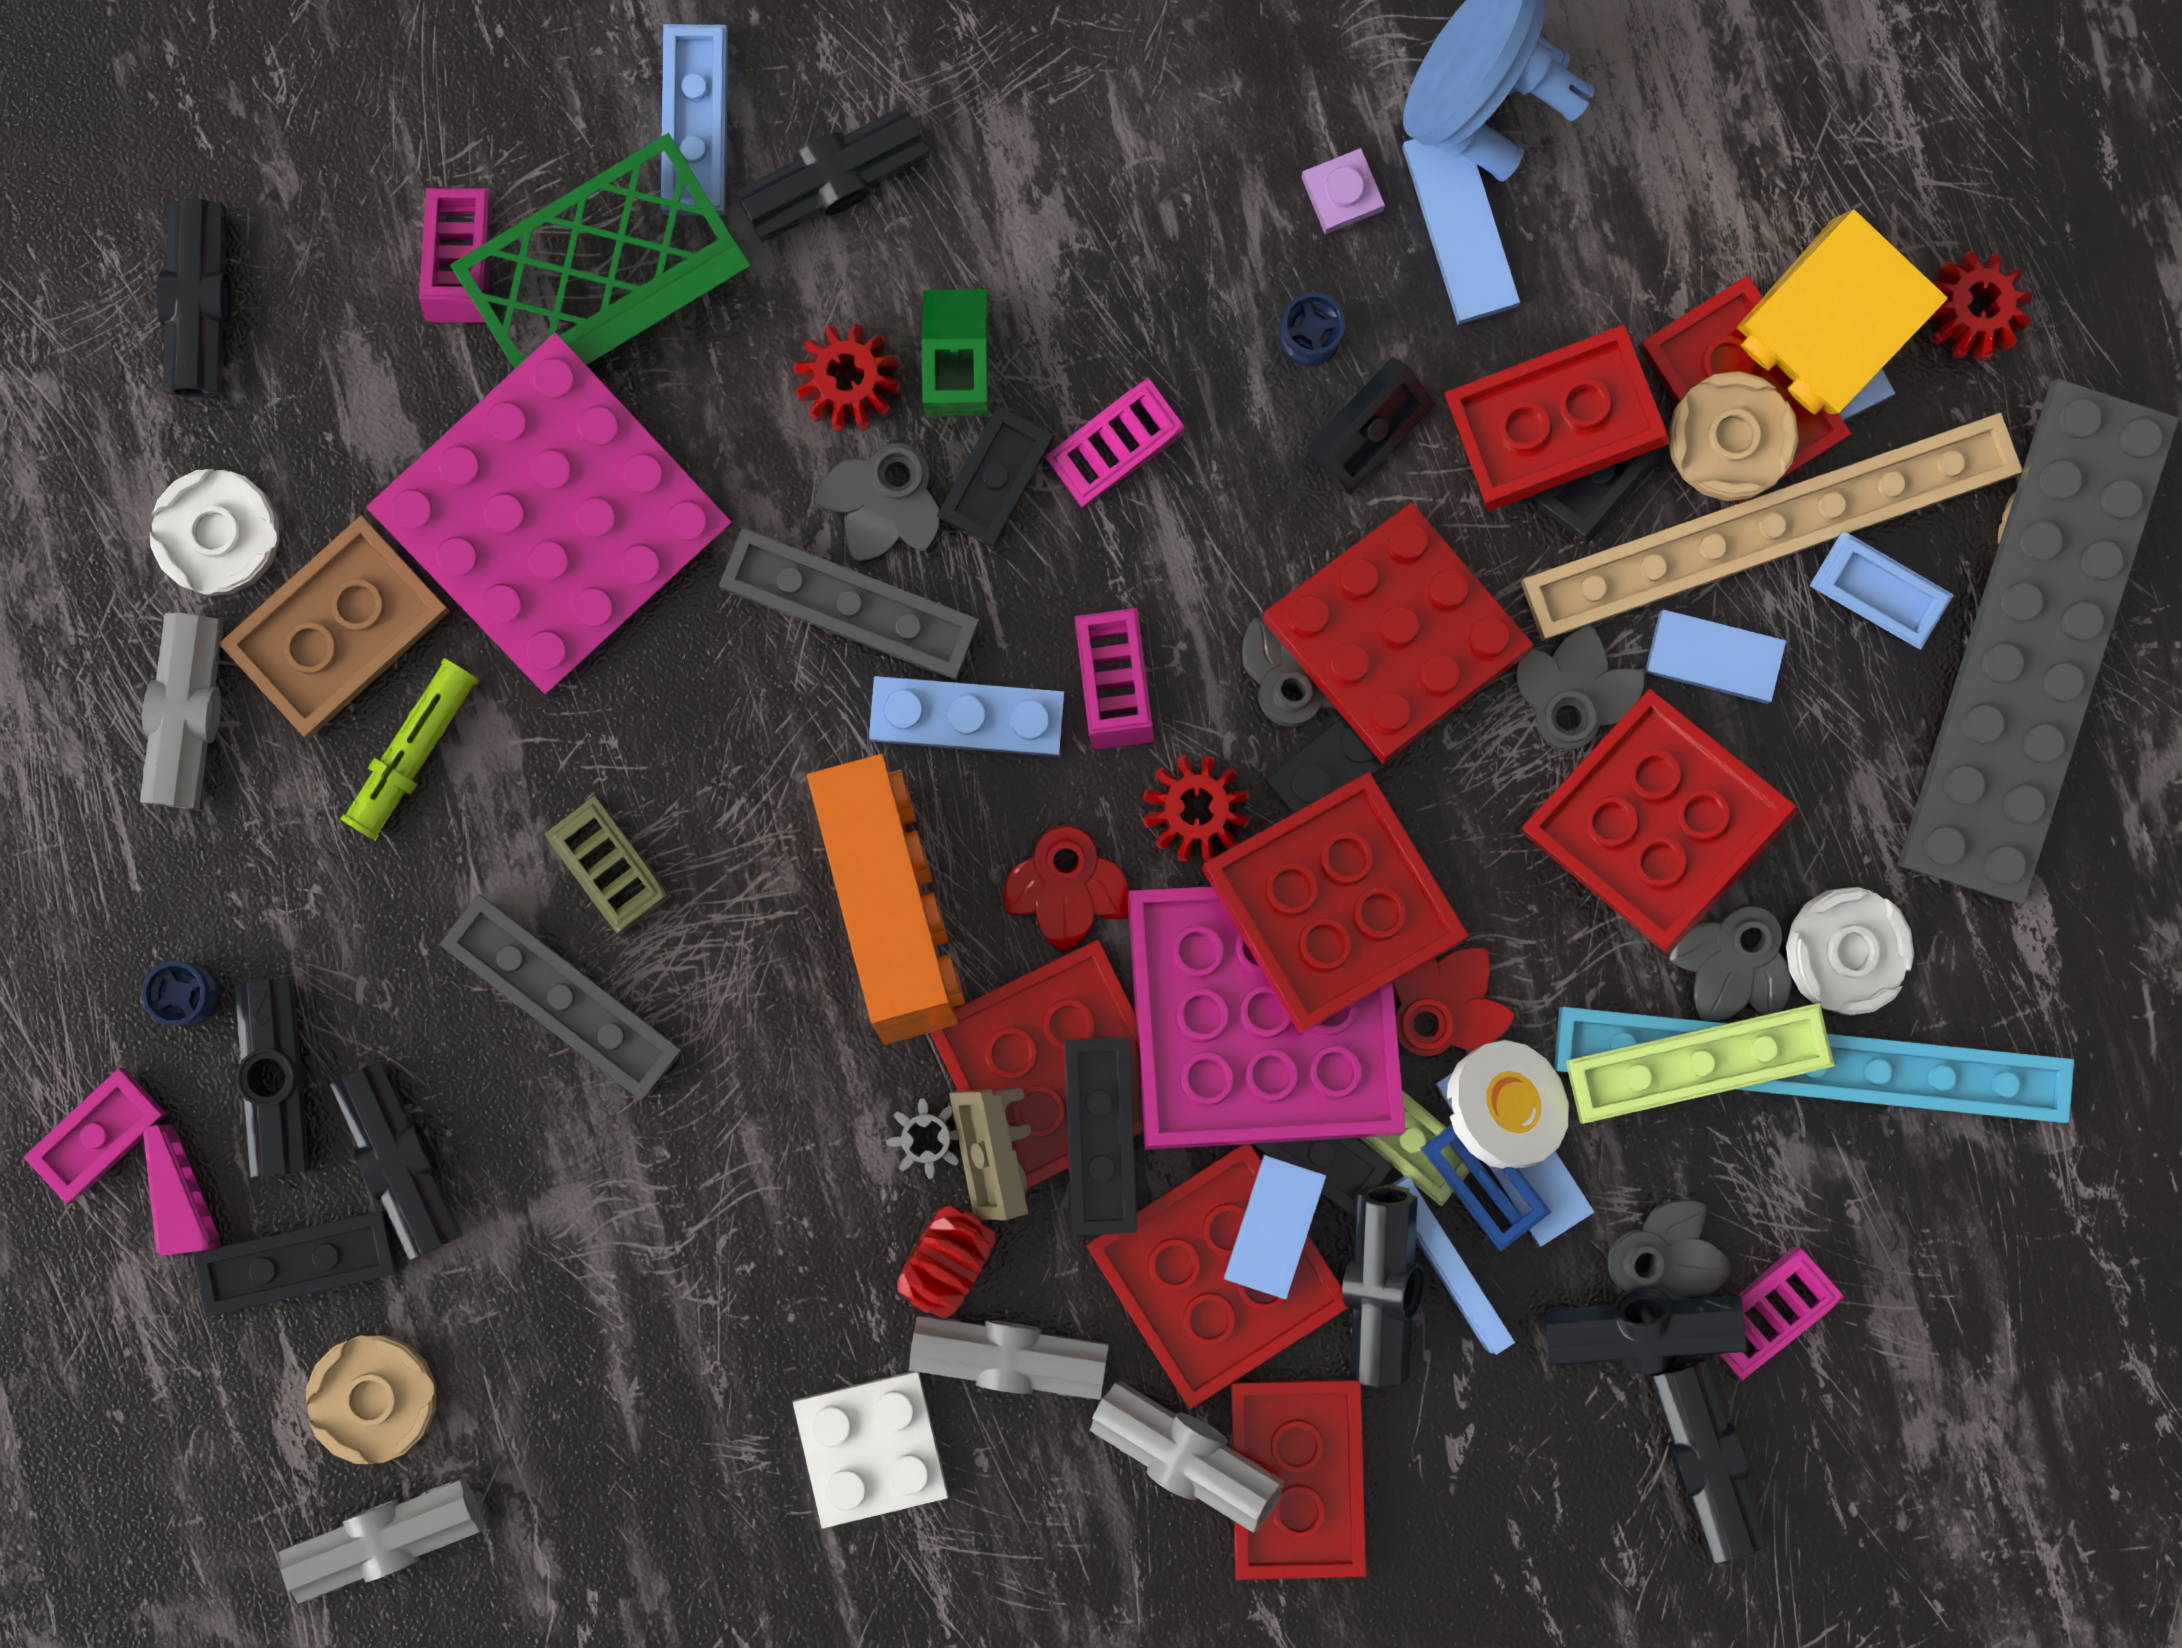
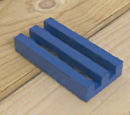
M1452 1124L1420 1147L1424 1155L1500 1252L1551 1213L1550 1209L1518 1168L1508 1167L1501 1169L1532 1209L1522 1217L1479 1160L1467 1150L1454 1132ZM1448 1144L1511 1224L1504 1232L1499 1229L1440 1152Z

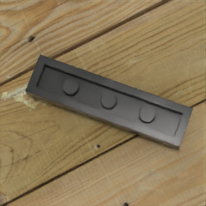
M743 527L719 584L721 590L955 681L958 679L980 623L977 618Z
M481 894L475 897L439 944L641 1101H645L683 1051L677 1044Z

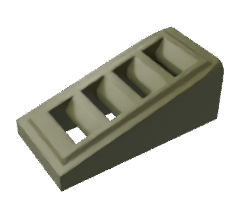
M595 795L544 834L598 910L619 935L625 934L673 897ZM593 819H596L602 829L573 850L566 840ZM611 839L617 848L590 869H587L581 860ZM625 859L631 868L603 889L597 882V879ZM637 879H640L646 888L620 908H617L611 899Z

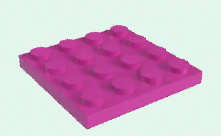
M556 332L366 506L378 521L544 694L550 691L731 523V520Z
M1212 887L1129 891L1127 899L1145 1150L1401 1136L1406 1132L1393 982L1300 1035Z

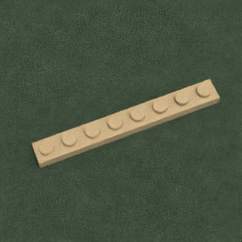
M2001 413L1524 578L1521 581V585L1540 638L1544 641L1837 539L1842 531L1851 534L2015 477L2022 473L2023 470Z

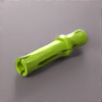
M445 658L381 760L379 761L374 758L368 766V769L373 771L346 814H343L340 819L374 841L379 837V832L404 793L406 792L411 795L418 784L413 782V779L446 731L447 726L472 687L479 681L476 677Z

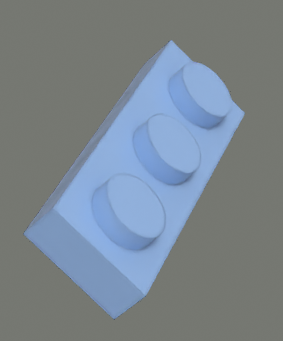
M874 676L869 740L870 742L1059 757L1064 691Z

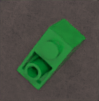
M987 289L924 290L922 395L926 417L989 416Z

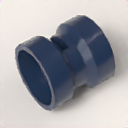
M1308 292L1295 297L1286 307L1279 329V344L1284 354L1293 363L1304 367H1316L1328 362L1337 353L1345 331V315L1341 306L1331 296L1320 292Z
M175 961L165 962L151 970L142 984L141 992L144 1008L154 1020L165 1025L195 1026L206 1022L215 1014L221 996L218 980L208 968L196 963ZM194 991V998L192 1002H190L192 998V992Z

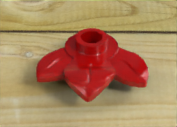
M1072 825L1055 826L1042 834L1035 845L1033 857L1013 867L1004 884L1003 896L1006 913L1025 915L1036 912L1038 925L1044 937L1061 952L1070 951L1084 939L1093 923L1094 915L1110 919H1126L1129 915L1127 899L1129 888L1121 868L1117 864L1097 856L1096 846L1092 838L1084 830ZM1068 848L1075 851L1078 855L1075 865L1070 868L1058 867L1053 859L1059 850Z
M1468 948L1458 950L1445 956L1439 962L1434 958L1393 982L1401 1003L1395 1014L1397 1038L1407 1051L1426 1057L1438 1055L1447 1050L1451 1045L1466 1050H1475L1484 1044L1493 1043L1509 1028L1514 1019V1013L1495 1001L1483 998L1487 992L1490 975L1489 955L1486 949ZM1422 1012L1432 1014L1437 1022L1436 1031L1429 1037L1420 1036L1414 1028V1020Z

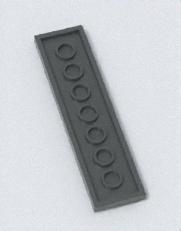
M2061 379L2051 381L1900 854L1898 867L2015 904H2025L2179 417Z

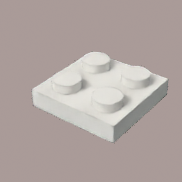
M920 1372L902 1373L793 1401L822 1529L948 1498V1490Z

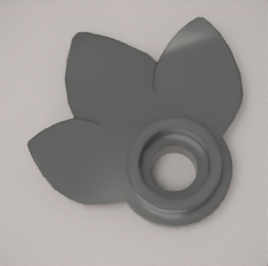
M892 443L885 445L877 450L870 460L848 459L842 461L826 475L816 492L814 500L816 505L830 511L848 514L846 519V539L855 561L861 562L882 556L895 545L899 538L914 549L922 552L926 551L939 529L940 519L937 518L939 507L927 491L930 480L927 461L920 451L908 444ZM897 465L905 466L910 471L909 481L900 487L892 486L887 482L888 471Z
M1254 618L1248 626L1243 639L1242 660L1245 670L1260 684L1258 699L1265 715L1276 724L1286 727H1297L1312 720L1319 709L1335 708L1262 619ZM1285 685L1296 687L1301 692L1302 699L1299 701L1286 699L1281 692V687Z
M1585 626L1566 637L1556 649L1553 657L1545 652L1532 649L1527 656L1519 661L1516 673L1520 694L1537 710L1536 724L1540 735L1548 744L1561 750L1581 748L1595 737L1599 726L1618 723L1640 699L1644 687L1643 671L1629 668L1608 671V661L1604 647L1592 626ZM1566 707L1576 712L1578 725L1575 729L1565 730L1558 725L1556 715L1559 709Z
M1753 904L1741 905L1729 911L1721 921L1698 922L1670 953L1669 959L1671 962L1686 970L1697 972L1693 997L1695 1008L1702 1021L1713 1022L1729 1018L1742 1010L1748 1002L1762 1015L1782 1011L1788 1001L1792 986V976L1787 962L1778 952L1782 943L1781 926L1776 917L1761 906ZM1749 928L1760 929L1761 939L1756 946L1752 948L1741 946L1740 938L1745 930Z
M1682 1199L1666 1202L1656 1207L1650 1213L1642 1229L1632 1230L1620 1236L1612 1244L1608 1254V1269L1615 1284L1625 1291L1639 1287L1656 1288L1665 1292L1671 1300H1684L1692 1296H1703L1716 1291L1727 1280L1732 1268L1722 1251L1711 1243L1700 1240L1707 1206L1696 1200ZM1644 1253H1648L1650 1257L1648 1266L1642 1273L1637 1274L1635 1271L1637 1258Z

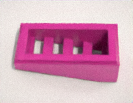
M426 188L419 301L424 318L428 322H485L454 271H440V266H450L453 262L490 241V189ZM441 214H475L474 222H440ZM440 240H473V246L440 245ZM490 256L471 267L470 271L479 288L485 294H489Z
M1146 378L1048 453L1045 459L1079 506L1084 508L1183 437L1185 428L1152 381ZM1141 405L1160 429L1152 437L1133 412ZM1120 420L1139 444V447L1131 453L1112 428ZM1099 435L1119 461L1112 468L1108 467L1091 443ZM1078 450L1099 477L1090 485L1070 459V456Z
M1137 608L1074 616L1088 731L1092 748L1099 750L1153 742L1155 738ZM1128 634L1129 643L1097 648H1092L1091 639ZM1131 660L1132 668L1095 672L1094 665L1119 661ZM1134 686L1135 694L1098 698V690ZM1138 712V715L1101 719V716Z
M174 1124L146 1126L145 1130H143L156 1253H159V1256L222 1247L219 1233Z
M1792 1247L1737 1295H1741L1745 1336L1755 1346V1349L1747 1356L1744 1352L1718 1355L1736 1376L1743 1381L1823 1317L1844 1296L1801 1248ZM1794 1273L1814 1295L1807 1303L1802 1300L1786 1281ZM1772 1290H1775L1794 1312L1789 1319L1785 1320L1766 1299L1765 1296ZM1753 1306L1775 1330L1767 1338L1744 1314Z

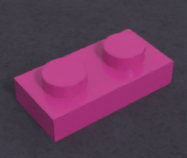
M118 1068L23 1158L66 1204H71L78 1200L144 1138L143 1130H145L146 1126L158 1125L168 1114L125 1068Z

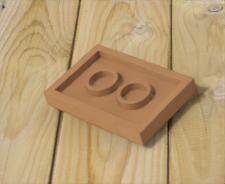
M360 515L226 636L219 645L301 735L310 739L443 619L450 610L369 521Z

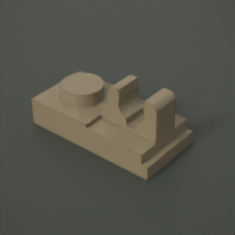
M1002 1088L994 1091L992 1089L958 1090L949 1093L973 1214L982 1220H1009L1027 1215L1028 1209L1025 1199L1027 1179L1022 1166L1018 1163L1016 1150H1013L1011 1142L1028 1137L1031 1133L1030 1124H1008L1005 1113L1009 1103L1024 1099L1023 1090L1020 1088Z

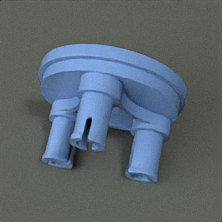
M1466 0L1442 29L1425 56L1407 96L1403 114V125L1405 132L1419 143L1427 146L1436 145L1453 156L1462 154L1502 182L1515 172L1524 154L1522 146L1517 143L1514 144L1485 124L1486 120L1495 112L1506 96L1514 92L1522 95L1530 92L1561 113L1565 119L1573 121L1589 105V102L1582 99L1581 96L1584 95L1588 99L1592 98L1595 88L1589 82L1583 81L1566 69L1570 60L1569 53L1563 49L1560 50L1540 36L1545 18L1544 0Z

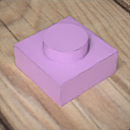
M1361 148L1302 172V181L1325 234L1384 210L1385 204Z

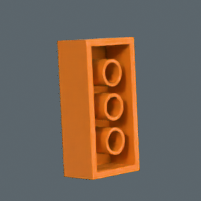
M878 754L806 774L869 1018L882 1043L886 1045L958 1025L954 1007L965 1004V999L951 955L940 957L938 945L949 943V939L934 892L924 895L921 886L933 882L918 831L907 833L906 824L917 822L901 769L890 772L883 754Z

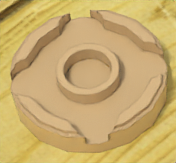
M1743 372L1714 374L1688 391L1674 409L1668 430L1671 459L1687 483L1703 495L1724 501L1753 498L1777 483L1793 462L1799 438L1796 415L1788 401H1784L1782 396L1775 391L1776 388L1761 377Z
M360 1335L332 1347L315 1365L306 1386V1405L308 1404V1414L311 1419L309 1423L315 1437L333 1455L355 1464L384 1463L409 1452L425 1436L436 1412V1383L427 1361L410 1344L388 1335Z

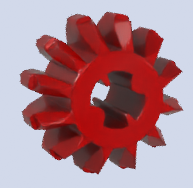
M1967 252L1961 257L1959 266L1947 261L1937 270L1940 281H1932V283L1948 299L1926 322H1939L1941 328L1931 337L1932 343L1941 344L1949 337L1955 340L1952 347L1953 358L1961 359L1971 347L1979 361H1986L1992 357L1995 347L2006 352L2017 343L2013 331H2023L2031 322V318L2019 308L2026 306L2033 300V293L2026 290L2015 291L2013 285L2023 275L2022 269L2015 268L2006 275L2000 273L2002 265L2001 254L1991 255L1982 266L1975 252ZM1976 297H1979L1985 303L1986 308L1979 315L1975 316L1967 306Z
M852 324L849 329L848 340L843 341L840 340L837 328L834 325L825 328V332L830 345L823 348L813 339H808L804 344L807 353L815 362L798 361L794 364L795 374L809 380L795 389L796 396L799 401L808 402L815 400L809 411V416L814 422L824 419L833 410L831 419L832 428L835 432L841 433L844 431L848 415H854L859 429L865 431L870 428L866 410L872 408L882 417H887L891 412L890 406L879 394L892 396L898 395L901 392L900 382L886 376L900 367L898 357L889 354L880 356L886 346L885 338L881 334L871 337L862 345L863 328L860 324ZM855 366L858 377L862 382L857 385L852 381V390H840L837 379L833 377L834 373L838 371L841 375H844L842 367Z
M1206 755L1204 757L1200 775H1193L1188 756L1178 757L1177 768L1181 776L1180 780L1177 781L1168 770L1162 767L1155 772L1156 779L1169 791L1168 794L1156 790L1144 791L1143 801L1151 805L1164 807L1161 812L1150 813L1143 818L1144 827L1154 828L1166 823L1168 829L1157 838L1155 846L1159 850H1163L1169 846L1175 836L1183 840L1177 852V860L1180 862H1187L1191 854L1192 843H1199L1201 857L1204 862L1215 858V851L1210 840L1213 837L1228 850L1237 845L1236 839L1223 825L1227 824L1236 828H1246L1249 823V817L1241 813L1229 811V807L1241 805L1249 800L1248 791L1238 790L1226 794L1224 789L1234 781L1237 772L1233 768H1229L1223 772L1217 781L1210 778L1215 765V758ZM1189 793H1192L1194 800L1197 799L1199 793L1208 797L1211 802L1206 812L1211 820L1204 825L1199 824L1198 818L1195 819L1193 825L1185 822L1181 818L1185 809V805L1181 800L1182 797Z
M951 1205L938 1209L902 1269V1273L897 1280L898 1292L909 1299L913 1306L927 1314L931 1312L943 1319L953 1315L972 1288L991 1253V1249L995 1244L994 1230L982 1223L981 1218L967 1210L961 1211Z

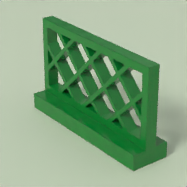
M667 133L453 262L450 266L512 366L516 369L533 352L523 357L509 336L514 308L552 317L547 339L556 332L559 319L576 323V326L559 336L587 365L746 269L750 264L730 235L671 135ZM665 151L678 173L673 200L635 191L641 165ZM632 171L629 189L610 185L613 181ZM684 184L698 207L680 203ZM599 190L627 196L618 233L581 224L587 197ZM633 198L670 207L662 245L625 235ZM578 203L574 222L555 218ZM677 210L704 216L718 240L696 253L669 247ZM544 223L572 229L564 267L526 257L532 230ZM579 231L616 240L608 278L571 269ZM523 237L519 255L500 251ZM623 242L660 251L655 277L642 286L615 280ZM667 253L686 258L663 272ZM491 255L517 262L509 299L483 293L468 269ZM525 264L562 273L554 310L516 301ZM569 275L606 284L599 312L587 319L561 312ZM613 286L632 291L609 305ZM489 302L507 306L504 324L501 323Z

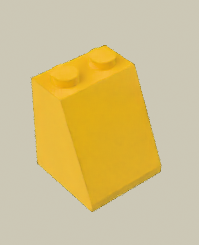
M1853 209L1833 218L1736 328L1747 337L1741 346L1750 357L1768 371L1776 364L1794 381L1787 389L1807 410L1816 415L1822 408L1828 414H1837L1843 410L1948 298Z

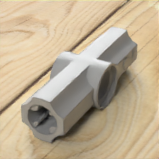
M178 612L165 613L156 679L151 680L148 684L143 702L142 726L145 735L148 736V744L143 767L142 789L140 791L141 803L199 810L208 743H212L216 738L221 718L220 689L216 687L221 648L219 643L222 640L224 621L220 619Z
M918 1314L911 1346L909 1371L976 1381L975 1385L1002 1392L1033 1394V1390H1039L1063 1396L1100 1400L1109 1343L1044 1334L1041 1328L1019 1323L985 1320V1324H979L955 1318L943 1319L939 1316Z
M1123 1381L1116 1382L1107 1395L1102 1398L1092 1417L1093 1422L1090 1431L1098 1435L1099 1438L1114 1445L1120 1451L1148 1467L1146 1470L1148 1476L1160 1486L1183 1498L1191 1500L1198 1498L1253 1533L1260 1530L1282 1495L1281 1492L1285 1481L1263 1469L1256 1462L1247 1459L1226 1446L1228 1440L1217 1429L1185 1413L1174 1414Z
M465 1478L450 1481L404 1502L399 1503L398 1499L368 1509L343 1520V1526L279 1551L280 1570L286 1587L292 1593L296 1602L299 1604L307 1600L311 1601L364 1578L366 1583L394 1573L420 1561L419 1556L481 1532L484 1529L481 1521V1511L474 1492L468 1486Z

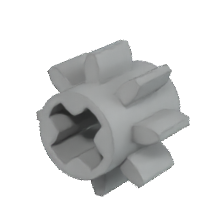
M921 1098L918 1103V1116L911 1119L908 1115L899 1111L894 1114V1117L904 1126L901 1136L886 1140V1144L892 1147L902 1146L907 1154L902 1160L899 1169L904 1171L911 1167L915 1161L924 1163L925 1173L928 1179L935 1176V1161L941 1157L953 1165H957L960 1162L957 1155L949 1150L952 1140H958L957 1130L951 1131L950 1126L946 1122L953 1114L952 1106L950 1105L943 1109L939 1116L929 1114V1104L926 1098ZM934 1121L942 1128L937 1138L944 1146L939 1153L928 1149L920 1155L912 1148L917 1138L911 1132V1129L916 1123L919 1126L927 1127Z

